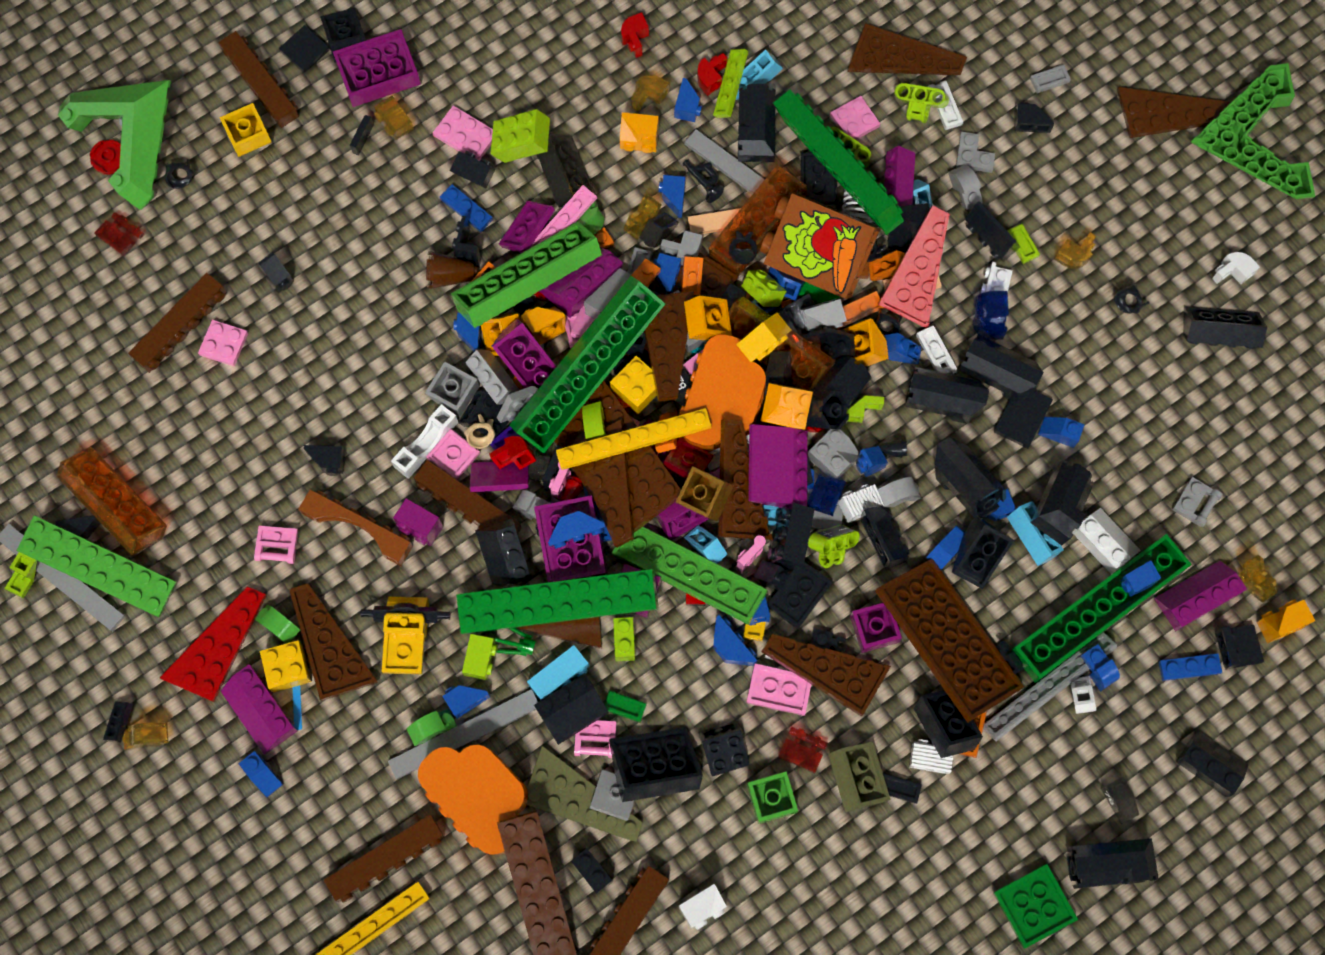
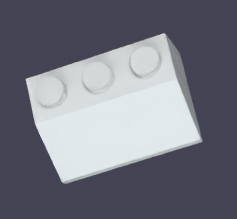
M1101 508L1086 518L1078 530L1074 529L1072 532L1111 575L1141 551Z

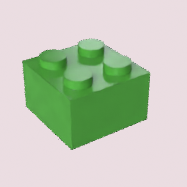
M787 771L747 783L758 824L798 812Z

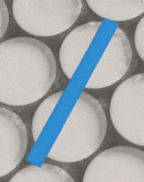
M299 685L292 687L294 726L297 730H302L301 691Z

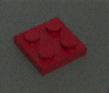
M680 437L677 441L676 449L670 451L663 465L687 479L692 466L705 471L714 455L688 443L684 438Z

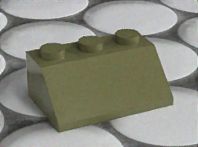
M873 742L841 748L828 754L845 813L891 800Z

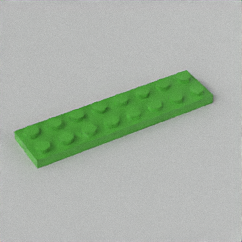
M36 515L33 516L16 550L157 617L161 616L177 581Z
M645 527L640 528L634 533L633 540L618 548L615 547L612 552L613 556L640 570H654L655 575L661 577L662 581L748 625L768 593L767 589Z

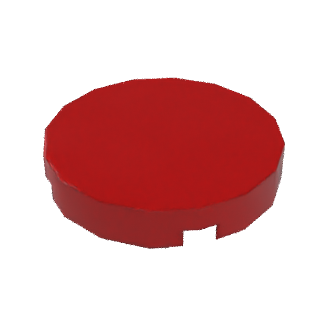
M109 139L107 141H99L93 146L90 151V162L97 172L111 175L120 168L121 143Z

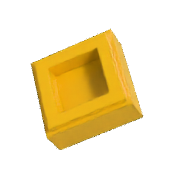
M766 622L756 623V625L752 626L746 624L743 639L763 642Z

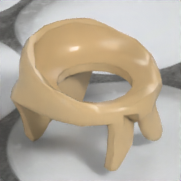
M478 414L480 423L467 427L464 435L471 447L482 449L492 443L495 431L493 429V419H489L485 423L482 415ZM485 428L488 431V434L486 436H483L482 433L476 431L475 429Z

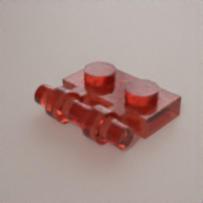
M115 212L112 214V219L115 221L111 224L105 220L94 234L121 256H124L136 244L131 238L136 236L141 239L144 233L140 231L137 225H132L128 222L124 215H119ZM124 227L127 230L123 233L119 228Z
M791 726L788 734L795 736V739L792 741L786 738L778 758L815 774L823 754L816 752V749L819 747L825 750L828 742L821 740V737L817 735L814 737L805 733L804 729H797ZM801 739L811 743V748L809 749L799 744Z

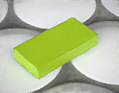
M1023 224L1007 230L1020 246L1016 253L1022 264L1040 256Z

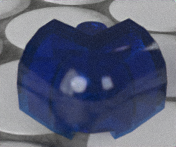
M988 291L978 294L974 298L975 317L972 321L974 330L977 334L987 339L1003 340L1007 332V326H1005L1006 317L1009 316L1008 292Z

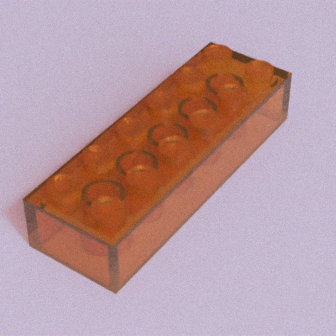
M777 164L708 248L709 256L739 277L750 263L738 264L729 256L730 243L737 238L736 231L741 232L743 236L753 232L751 239L756 242L759 253L768 232L775 233L781 220L775 218L774 215L781 198L786 197L790 199L792 193H799L805 196L807 194V185ZM740 242L736 246L738 249L748 248L751 250V246L747 242Z
M742 296L734 301L729 310L732 336L742 340L762 322L770 318L771 315ZM792 330L787 334L789 338L778 345L773 351H790L793 385L797 388L812 391L830 370L835 360ZM770 354L760 360L765 366H768Z
M92 447L60 462L57 473L58 479L131 555L162 540L167 525Z

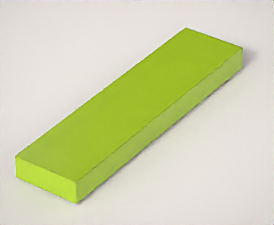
M746 49L730 50L713 116L716 118H727L732 115L748 55Z

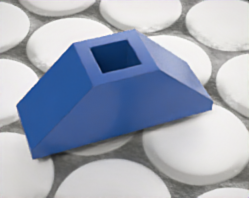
M577 511L560 517L548 544L550 547L555 546V549L566 546V542L573 539L574 542L585 539L584 535L592 533V536L601 534L607 526L605 523L581 511Z
M718 615L715 622L713 649L725 663L754 666L757 662L756 653L750 647L747 649L743 644L744 639L738 632L734 633L730 627L732 625L725 617L722 619Z

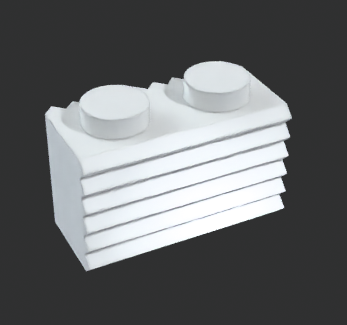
M866 484L861 486L857 492L853 493L851 490L842 495L838 505L842 509L848 523L861 518L863 511L867 508L884 507L876 484L872 486Z
M918 739L917 742L912 744L909 768L942 774L951 773L953 756L941 759L934 745L929 744L930 741Z

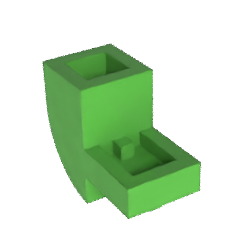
M596 201L577 221L593 235L604 224V216L599 210Z
M268 604L255 618L258 623L286 644L290 643L300 631L296 625Z
M446 709L427 714L413 722L406 729L414 746H417L457 727L450 710Z

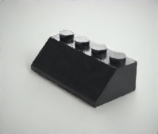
M1184 306L1183 334L1187 342L1191 344L1207 343L1211 346L1221 344L1229 347L1245 346L1249 349L1263 348L1267 325L1259 312Z

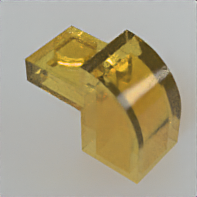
M646 75L636 81V91L631 97L632 109L639 111L648 98L660 105L670 91V83L655 75Z
M645 195L638 210L628 217L623 230L636 240L643 237V230L648 222L654 218V225L657 221L661 204L650 195Z
M1090 232L1081 246L1067 239L1054 260L1072 269L1085 266L1093 255L1091 251L1096 245L1093 243L1096 236Z
M1257 555L1243 564V571L1239 573L1240 578L1249 592L1260 602L1263 603L1278 593L1276 580L1265 572L1264 559L1261 556Z
M141 723L128 726L123 735L124 750H133L143 746L157 747L169 743L168 724Z

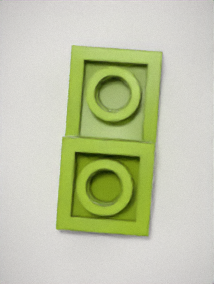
M599 401L582 406L586 439L589 441L606 436L602 402Z

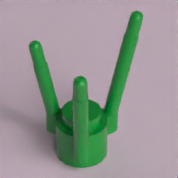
M510 628L509 630L524 638H520L519 643L495 638L496 642L517 647V650L498 649L497 653L522 656L527 654L532 656L536 640L531 639L532 635L525 634L516 628Z

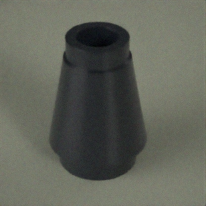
M899 439L880 444V449L885 456L903 458V456H907V441Z

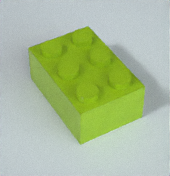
M535 109L493 121L491 155L506 163L547 152L550 118Z

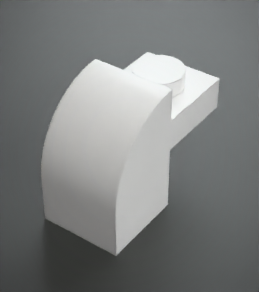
M1230 253L1223 259L1222 265L1215 270L1216 274L1212 279L1218 284L1231 274L1240 284H1243L1259 270L1260 266L1245 253Z
M1090 676L1077 678L1070 684L1076 714L1096 711Z

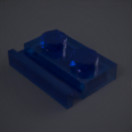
M819 473L808 499L807 507L833 516L846 481L830 476L824 477Z

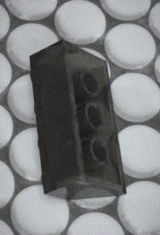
M549 133L548 151L536 155L557 206L564 207L582 185L596 195L572 136Z

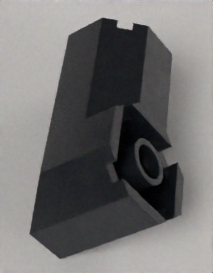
M749 84L747 89L743 90V87L739 89L738 162L775 161V106L773 102L776 101V90L772 88V91L769 90V86L766 84Z
M979 334L973 340L967 351L966 361H963L960 367L961 372L1000 390L1003 397L1015 402L1031 399L1044 373L1037 362Z
M841 356L812 389L813 394L806 427L840 430L849 420L847 410L869 385L868 382L872 378L863 364L857 365L854 363L856 359L848 356Z
M914 367L911 376L913 379L909 384L905 407L946 415L952 421L965 424L981 416L987 405L989 389L980 381Z
M952 437L937 444L935 475L936 480L945 490H950L973 518H977V515L980 518H985L995 512L1000 507L998 502L1000 500L1004 502L1006 499V489L967 445Z
M1062 462L1053 470L1030 522L1061 546L1072 538L1074 534L1071 532L1074 529L1078 530L1086 515L1082 511L1094 485L1093 481L1091 482V472L1078 463H1073V466L1067 465V462Z
M1152 838L1070 846L1067 848V852H1071V856L1067 857V866L1070 880L1076 882L1073 885L1074 889L1159 880Z

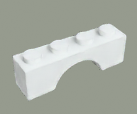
M441 404L429 417L428 423L420 436L410 445L403 447L391 460L394 468L409 479L427 459L426 456L445 434L458 424L456 415Z

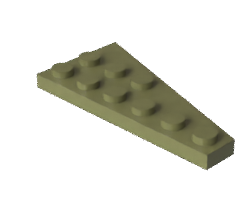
M542 746L527 787L528 801L526 805L633 842H637L643 824L631 813L628 821L590 809L596 786Z

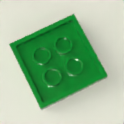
M1048 864L993 892L1023 949L1078 920Z

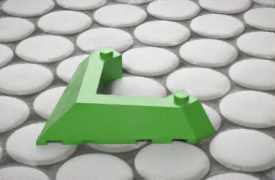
M1289 64L1270 65L1216 119L1210 122L1191 143L1294 199L1315 197L1309 162L1289 164L1285 160L1281 161L1274 156L1273 152L1264 146H1259L1249 137L1250 133L1271 108L1290 106L1295 97Z
M171 80L70 93L59 106L58 116L67 128L82 132L93 119H122L120 168L108 181L120 196L139 210H142L154 196V190H152L153 181L157 176V155L161 150L165 124L164 117L168 105L166 96Z

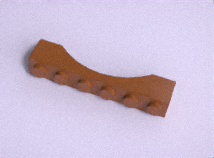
M309 490L298 508L302 515L318 523L341 521L360 527L375 539L384 558L402 566L413 547L407 536L394 534L390 527L377 525V521L368 516L366 518L360 516V512L351 507L349 510L343 507V503L336 499H333V501L327 499V495L319 490L316 492Z

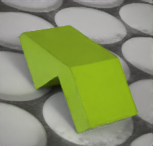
M865 395L847 410V414H849L847 422L862 423L865 409L882 410L884 397Z
M18 552L9 567L14 573L4 589L24 599L34 582L37 560Z

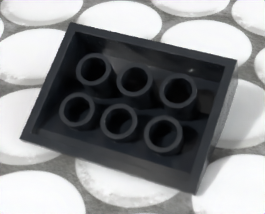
M686 727L609 739L617 787L622 802L700 789L703 774Z

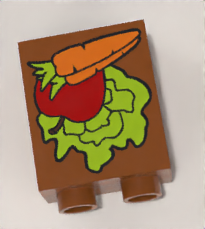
M792 193L790 199L782 197L774 215L775 218L781 220L776 234L768 232L761 245L760 252L767 255L763 264L842 298H851L880 232V228L799 193Z

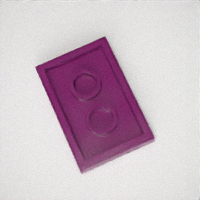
M527 201L499 242V245L502 248L521 253L527 251L555 211L553 206Z
M494 462L471 463L470 492L529 489V465L519 470L514 462L502 469H499Z

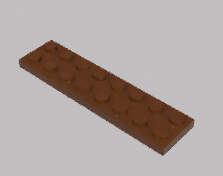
M533 811L497 822L533 955H577L538 812Z

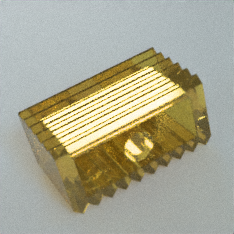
M393 95L374 106L376 111L374 116L379 123H384L385 127L383 128L389 137L392 135L395 140H398L401 136L413 131L414 128L411 120Z

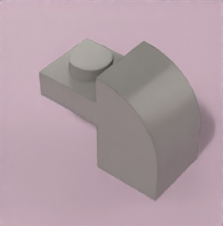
M963 165L948 172L953 189L960 193L964 209L967 210L974 207L978 201L983 203L979 190L981 184L977 175L970 167Z
M684 231L681 244L663 239L661 253L680 258L681 265H683L684 256L698 257L703 235Z
M912 477L893 481L877 489L884 507H895L905 501H916L921 498L919 487Z
M522 490L513 509L516 513L532 520L533 518L536 519L535 506L550 503L537 497L536 494L530 491Z

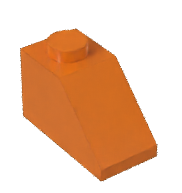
M896 250L883 256L881 259L869 262L870 280L876 281L892 278L905 253Z

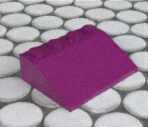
M401 29L333 51L352 107L421 85L417 69Z
M600 247L601 256L539 292L571 318L584 306V301L588 296H591L619 268L622 269L623 262L610 251Z
M749 425L750 502L784 508L792 503L807 506L808 431L789 427Z
M592 495L534 507L548 583L608 573L601 534L592 536V533L584 535L585 539L574 542L573 539L566 542V546L555 549V546L550 547L548 544L560 517L581 511L598 520L595 501Z

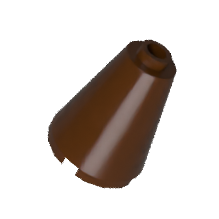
M428 251L427 255H431V259H427L426 281H430L427 289L470 282L477 275V266H474L473 262Z

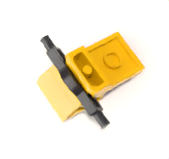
M388 597L386 606H374L373 610L361 609V617H373L375 622H384L382 673L422 674L424 641L427 638L428 623H437L438 619L450 620L451 612L438 611L437 607H429V599L427 597Z

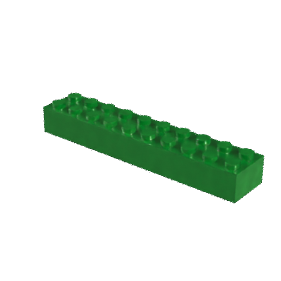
M789 89L773 102L784 123L886 235L904 222L901 216L903 211L897 205V200L891 194L888 195L886 193V188L881 183L878 184L875 181V176L870 171L867 172L865 170L864 164L859 159L856 160L854 158L853 152L849 148L846 149L844 147L845 145L842 140L834 136L831 128L828 125L826 127L823 125V120L818 114L816 116L813 114L814 111L810 105H805L803 98L798 93L794 94Z
M630 276L509 426L542 453H545L665 306V303L639 280Z
M1165 534L1014 647L1011 653L1015 652L1024 666V670L1036 683L1192 564L1170 537ZM1152 561L1161 579L1152 587L1130 597L1129 593L1123 590L1121 579L1138 567Z
M652 569L456 594L461 634L659 610L655 573Z

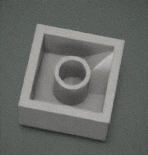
M835 298L800 309L806 331H820L825 326H833L835 329L843 326L842 322L847 321L841 299Z
M444 362L425 394L438 405L442 404L453 414L461 417L478 390L479 383L476 378Z
M830 429L808 452V459L834 483L847 472L859 456V452L850 438L844 432L837 429Z

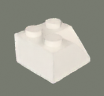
M715 884L679 905V909L690 928L693 929L695 927L697 930L707 925V919L713 916L716 919L725 913L723 909L727 907Z

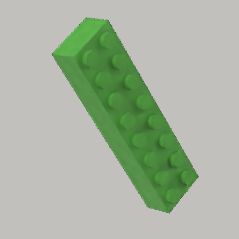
M576 222L451 293L457 311L474 328L484 324L486 321L498 316L505 310L601 256L602 253L597 237L581 223Z

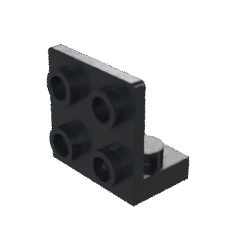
M462 216L461 221H458L456 232H458L457 238H454L452 243V249L455 250L454 256L473 262L474 266L480 268L481 257L478 246L467 242L470 230L466 216Z
M809 294L776 311L791 328L792 331L788 335L795 346L803 343L801 335L808 334L800 309L815 305Z
M833 326L823 327V330L808 331V334L801 335L802 340L820 344L821 363L826 364L837 361L841 356L855 357L854 334L847 333L846 330H836Z
M482 390L475 393L459 424L463 427H470L475 423H480L478 414H481L485 423H487V420L493 419L495 439L504 431L509 421L499 422L497 415L503 404H496L488 392ZM485 428L476 429L485 436L488 434Z
M1254 625L1236 628L1225 626L1215 631L1225 670L1264 662Z
M736 721L698 732L711 776L749 766L741 730Z

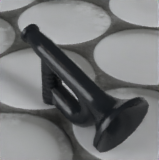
M689 160L683 162V166L687 168L706 190V201L708 203L716 201L722 195L724 187L721 185L715 186L719 176L712 168L711 162L698 166H693ZM706 171L711 179H705L700 172Z

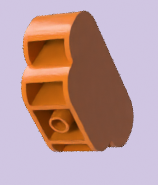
M726 334L712 337L707 341L703 353L699 352L696 361L698 364L697 371L693 370L691 376L692 387L687 389L685 395L686 405L681 407L679 415L706 408L711 429L682 436V438L707 452L720 448L721 420L723 419L742 421L745 435H749V425L756 424L766 390L764 370L757 363L750 362L736 345L741 339Z
M471 745L461 752L448 747H441L432 751L421 762L418 769L419 782L426 790L424 795L432 803H437L440 806L438 810L444 817L451 818L454 821L452 825L459 833L462 832L468 836L466 840L473 848H479L487 854H505L497 822L520 816L519 814L524 810L528 801V791L525 784L494 751L485 746Z

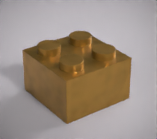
M692 466L676 503L709 519L718 521L734 485Z

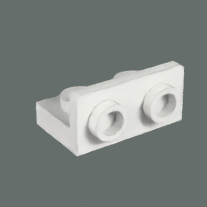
M992 262L991 266L986 268L984 278H987L986 284L983 283L980 292L983 295L982 302L1004 307L1012 270L996 267V262Z

